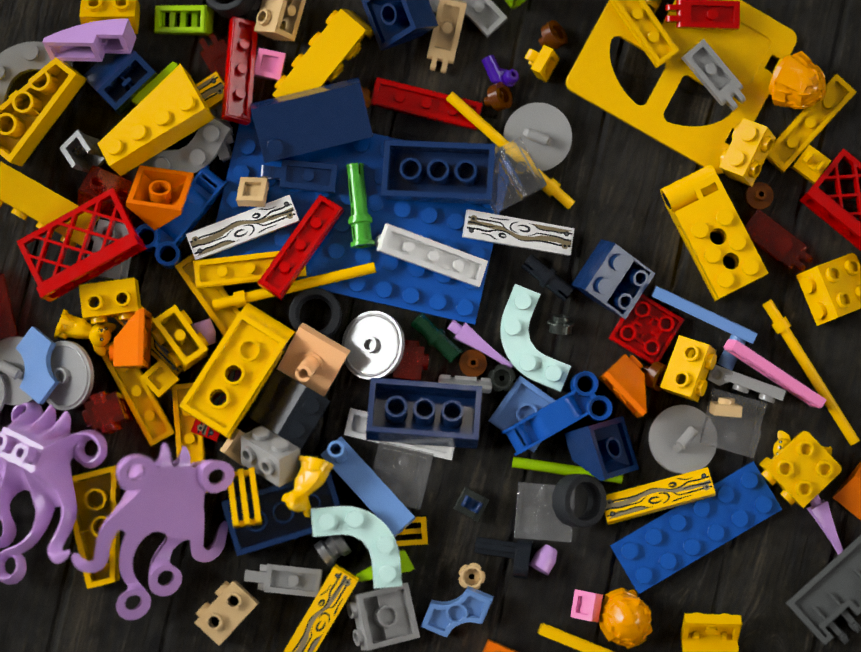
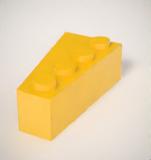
M334 10L327 18L325 23L328 25L323 32L320 33L318 31L308 44L311 47L305 54L300 53L292 62L291 66L293 69L288 76L284 74L274 86L276 91L272 95L276 98L325 86L327 80L332 82L343 71L344 64L342 62L345 59L348 61L355 57L361 50V40L365 36L371 38L374 35L372 27L351 10Z
M55 57L32 76L25 86L9 95V99L0 106V155L10 163L22 167L87 79L69 64Z
M179 64L97 144L108 165L122 176L208 124L214 119V116L191 75Z
M0 162V207L3 203L13 208L11 213L26 221L27 217H30L38 222L36 227L41 228L79 207L5 163ZM88 213L79 215L75 227L87 230L92 215ZM60 226L54 229V231L62 235L60 241L64 242L68 228ZM74 230L69 245L73 247L77 244L82 246L86 233Z
M118 465L72 476L77 505L73 532L79 555L86 561L93 560L99 530L120 502V484L116 475ZM120 530L112 540L109 557L104 568L95 573L83 572L87 589L120 581Z

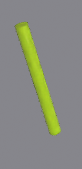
M513 456V468L566 476L570 474L593 476L581 466ZM623 474L604 481L622 484Z

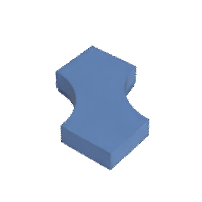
M32 326L16 347L25 365L24 378L19 388L38 404L43 405L59 384L51 369V354L56 343L38 328Z
M467 586L463 594L454 600L442 602L432 599L421 627L447 637L451 630L460 624L468 622L483 624L494 596Z

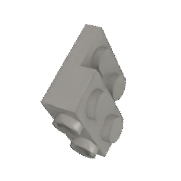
M402 583V586L387 587L350 595L351 602H347V612L351 619H355L357 629L353 630V639L356 646L361 647V651L373 650L420 638L408 583Z

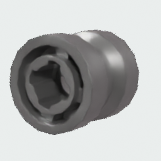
M330 535L325 541L320 540L314 544L315 549L328 567L334 565L340 556H347L352 552L342 535Z

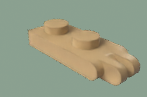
M439 0L436 13L438 26L432 31L427 59H432L431 71H435L437 61L442 62L440 73L446 74L448 63H454L467 2Z

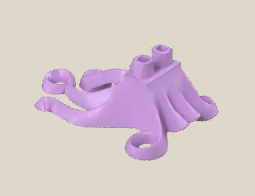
M34 400L14 406L11 412L12 423L7 427H3L0 433V521H2L3 527L2 536L0 537V549L8 547L16 537L17 527L10 512V503L15 495L23 490L30 491L36 510L33 527L25 539L0 552V581L7 585L16 584L25 576L27 564L22 553L31 549L40 540L51 521L55 507H61V518L48 546V556L56 564L64 562L69 557L70 549L63 551V546L74 526L77 515L76 495L70 462L74 458L84 467L95 468L105 460L107 455V443L100 432L83 430L71 434V417L67 411L56 422V410L54 407L49 405L43 413L40 404ZM89 440L95 441L98 446L96 455L88 456L85 453V444ZM13 557L16 560V569L14 573L8 574L5 570V563L9 558Z
M166 443L162 444L159 458L155 462L151 458L140 454L129 455L120 461L117 466L116 475L120 486L126 491L119 504L104 521L99 530L93 560L86 561L78 553L72 554L71 557L74 566L78 570L86 573H95L106 565L115 534L119 530L125 532L119 555V569L123 581L127 584V590L118 597L116 602V611L120 617L125 620L139 619L148 612L151 606V598L148 592L138 582L133 572L135 551L141 541L150 533L162 532L166 534L164 541L155 551L148 569L149 588L157 596L173 594L182 583L180 570L170 563L173 549L181 542L189 540L190 551L196 561L202 563L210 562L220 555L226 543L228 524L227 521H223L219 525L213 542L205 548L204 497L206 491L219 493L226 490L232 484L235 474L233 467L229 463L211 459L190 463V453L186 446L182 447L177 459L172 462L170 450ZM216 469L222 470L223 476L221 481L210 483L208 479L210 473ZM163 571H171L172 578L170 582L164 585L159 584V575ZM130 596H140V602L135 608H126L125 602Z

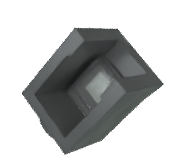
M78 129L60 147L61 152L72 168L89 174H93L106 161L97 144L100 142V139L86 135Z

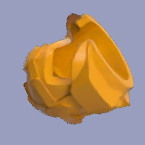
M803 51L787 55L777 66L769 85V94L772 96L773 104L793 109H806L812 107L820 100L822 101L825 97V75L821 68L815 65Z
M618 588L605 594V599L601 604L599 625L607 640L625 646L627 649L643 643L647 635L652 632L649 606L637 596L635 589Z

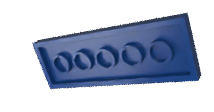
M754 461L713 484L716 496L676 506L609 545L638 594L782 510Z

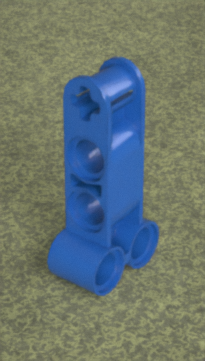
M209 165L202 168L193 178L180 216L157 230H153L147 224L139 225L135 229L139 238H141L144 232L150 231L154 233L153 242L145 245L147 249L144 251H155L156 260L166 269H173L182 261L183 255L178 246L186 238V234L192 231L223 193L224 186L229 183L228 180L223 181L209 170ZM204 178L208 179V180H209L211 183H213L217 188H215L212 184H210V183H209L207 180H205ZM169 248L174 249L176 252L175 258L170 262L163 261V251Z
M589 371L576 374L570 381L571 392L503 430L502 434L506 433L516 451L514 455H519L585 416L591 421L607 419L612 413V404L607 397L596 396L595 392L598 388L597 377ZM580 377H585L590 381L589 391L583 392L578 388ZM595 401H599L604 405V413L601 416H596L592 412V404Z

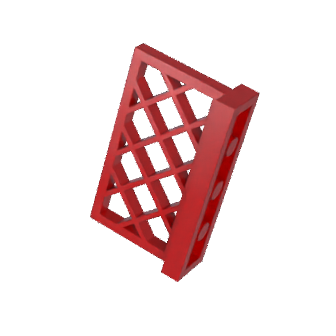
M843 148L800 199V202L861 251V193L859 186L861 174H858V172L861 173V162ZM842 158L851 165V175H839L838 163ZM833 170L834 176H828ZM853 179L855 193L842 194L840 180ZM823 181H834L836 194L827 195L819 186ZM856 198L857 212L845 210L842 199Z
M114 188L107 190L16 241L38 286L36 289L40 298L49 302L147 249L143 240L139 238ZM112 198L115 204L112 216L99 213L102 203ZM83 213L92 215L87 230L75 227L78 216ZM98 217L110 220L106 235L93 232ZM116 222L125 224L129 234L120 239L111 237ZM60 226L68 228L63 243L51 240L54 229ZM74 230L86 233L81 249L69 245ZM92 235L104 239L101 250L95 253L87 251ZM36 239L44 241L39 257L31 255L27 244ZM49 244L62 247L57 262L45 259ZM67 249L80 252L77 262L72 266L63 264ZM43 262L55 265L52 277L43 281L40 275Z

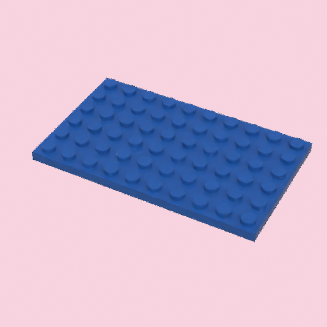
M252 113L251 122L247 126L239 124L226 177L229 183L224 186L216 223L256 208L238 206L236 197L240 177H261L262 165L282 166V159L264 163ZM372 133L373 137L284 158L287 160L338 165L335 194L280 188V180H268L269 189L266 203L290 195L300 221L320 194L343 208V213L306 264L307 276L297 277L296 280L374 262L377 273L314 288L324 289L333 294L475 325L493 243L462 238L466 210L469 209L500 215L511 164L499 162L497 205L396 201L387 200L381 196L385 140L401 139ZM364 163L368 214L373 218V223L370 224L372 240L375 241L376 237L382 234L385 224H390L487 260L488 263L480 287L471 286L376 251V245L368 248H351L350 243L353 242L352 228L348 224V219L351 216V204L346 165ZM300 222L216 253L207 259L280 251Z

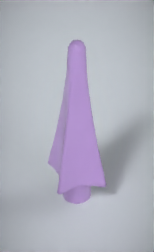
M452 320L447 329L456 334L453 339L482 352L500 364L506 365L507 368H513L510 361L494 350L466 322L460 325L455 320Z
M817 495L810 501L811 506L807 507V510L839 555L843 548L835 528L829 503L824 501V499L821 500L819 495Z

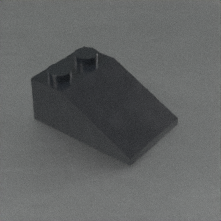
M275 368L247 411L246 416L300 449H304L332 402Z

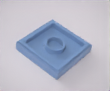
M519 376L489 419V422L503 431L556 400L522 376ZM540 443L529 448V450L534 453Z

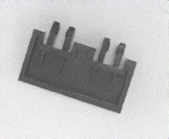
M861 535L786 602V605L823 645H826L834 638L825 627H828L844 645L849 641L847 635L833 622L839 615L853 631L858 633L861 630V626L845 610L848 607L856 616L861 613Z

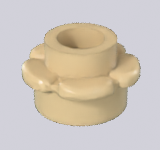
M477 563L463 565L459 570L460 577L458 581L463 588L470 586L479 589L481 583L485 582V572L481 570V566ZM474 574V579H470L469 575Z

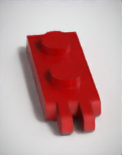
M676 0V4L665 6V11L676 12V16H665V22L676 23V28L740 29V1Z

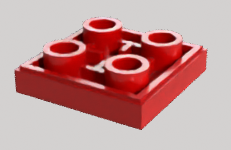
M642 294L627 318H620L608 339L652 365L654 362L660 361L684 319Z

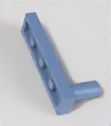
M655 285L651 293L652 297L730 333L729 339L737 340L745 345L746 341L753 344L756 339V332ZM723 350L717 364L733 370L738 358Z
M342 437L332 441L321 454L325 461L334 464L333 470L372 513L386 524L394 537L416 519Z

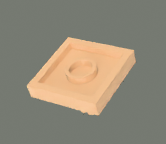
M302 323L277 370L325 397L348 357L350 350L307 324Z

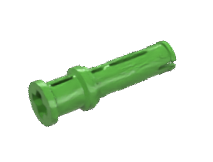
M358 163L347 164L351 216L348 219V224L351 225L353 238L350 246L355 249L375 246V241L372 240L370 226L373 223V218L368 214L364 163H359V165Z

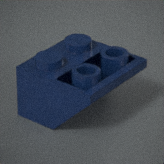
M132 49L131 54L106 53L103 61L97 62L83 76L87 79L86 82L122 116L134 104L131 101L132 98L157 76V73Z
M601 239L571 285L594 302L619 317L626 319L656 273L616 243Z

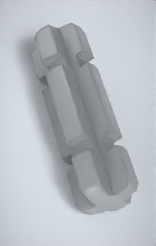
M441 374L438 383L482 386V393H491L492 381L490 378H481L480 380L477 377L456 375L451 377V375Z

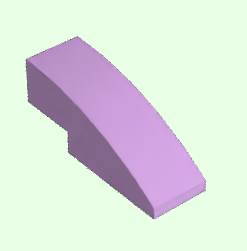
M128 18L109 19L85 23L56 32L45 37L42 43L51 61L56 57L62 61L102 62L105 53L131 54L137 37Z

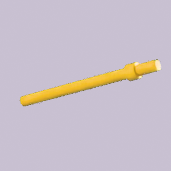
M453 91L449 94L446 100L535 179L549 197H555L567 209L575 203L560 188V183L554 178L550 179L457 94Z
M371 262L295 280L286 294L377 273L375 263ZM263 288L248 292L241 290L233 292L232 296L212 300L216 311L233 306L241 308L245 307L247 303L276 296Z
M772 299L762 304L773 321L772 327L776 333L781 334L816 392L826 399V408L850 446L860 441L789 328L792 325L786 316L783 317Z

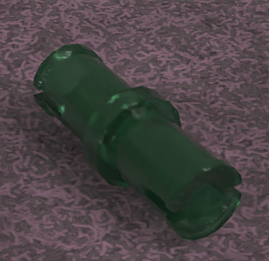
M423 312L411 323V326L428 341L427 344L430 347L434 346L449 363H452L461 354L462 350L445 335L446 331L435 326Z

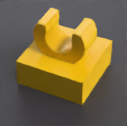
M543 45L540 52L529 49L524 57L529 61L528 64L532 66L530 69L536 77L545 82L548 81L560 59L552 48Z
M808 145L791 168L814 184L831 160L811 145Z
M163 359L157 361L140 376L158 398L162 397L180 381L179 377Z

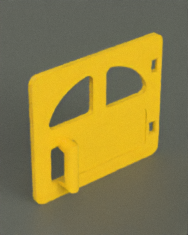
M662 0L645 1L655 14ZM724 0L740 1V29L738 30L676 28V23H667L664 19L662 26L680 52L664 63L665 69L646 104L637 105L623 90L614 74L610 60V44L612 38L620 37L637 48L643 49L608 1L566 78V86L572 93L698 165L705 167L710 164L717 174H722L724 172L719 168L722 153L728 150L730 146L725 142L731 130L740 125L743 118L755 121L769 95L771 78L782 59L791 54L796 45L797 36L790 28L742 0ZM668 12L667 16H676V12ZM704 39L743 85V89L740 91L746 97V101L741 104L735 97H732L737 103L738 108L732 111L726 118L714 124L682 126L669 123L664 118V111L682 78L688 76L702 84L681 57ZM771 56L779 59L772 73L765 69Z

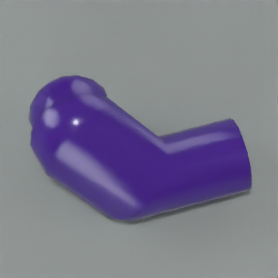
M494 55L487 56L481 60L492 83L503 82L507 87H512L518 81V72L515 69L506 70L499 68Z

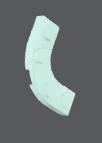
M515 284L501 319L500 335L504 351L509 361L522 375L534 382L561 392L571 366L545 356L536 350L530 341L528 329L540 294Z
M352 506L311 508L313 537L342 534L358 538L369 550L374 589L402 586L398 545L392 532L381 519L366 510Z

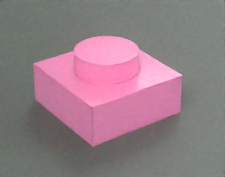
M259 48L254 76L278 81L282 77L286 53Z
M575 589L570 617L599 622L603 595Z

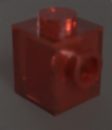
M405 340L404 353L399 365L394 370L393 379L421 381L422 370L428 371L429 354H424L425 348L419 346V341Z

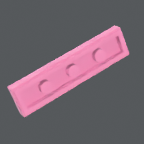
M728 339L725 343L724 350L810 407L822 408L825 404V398L739 341Z

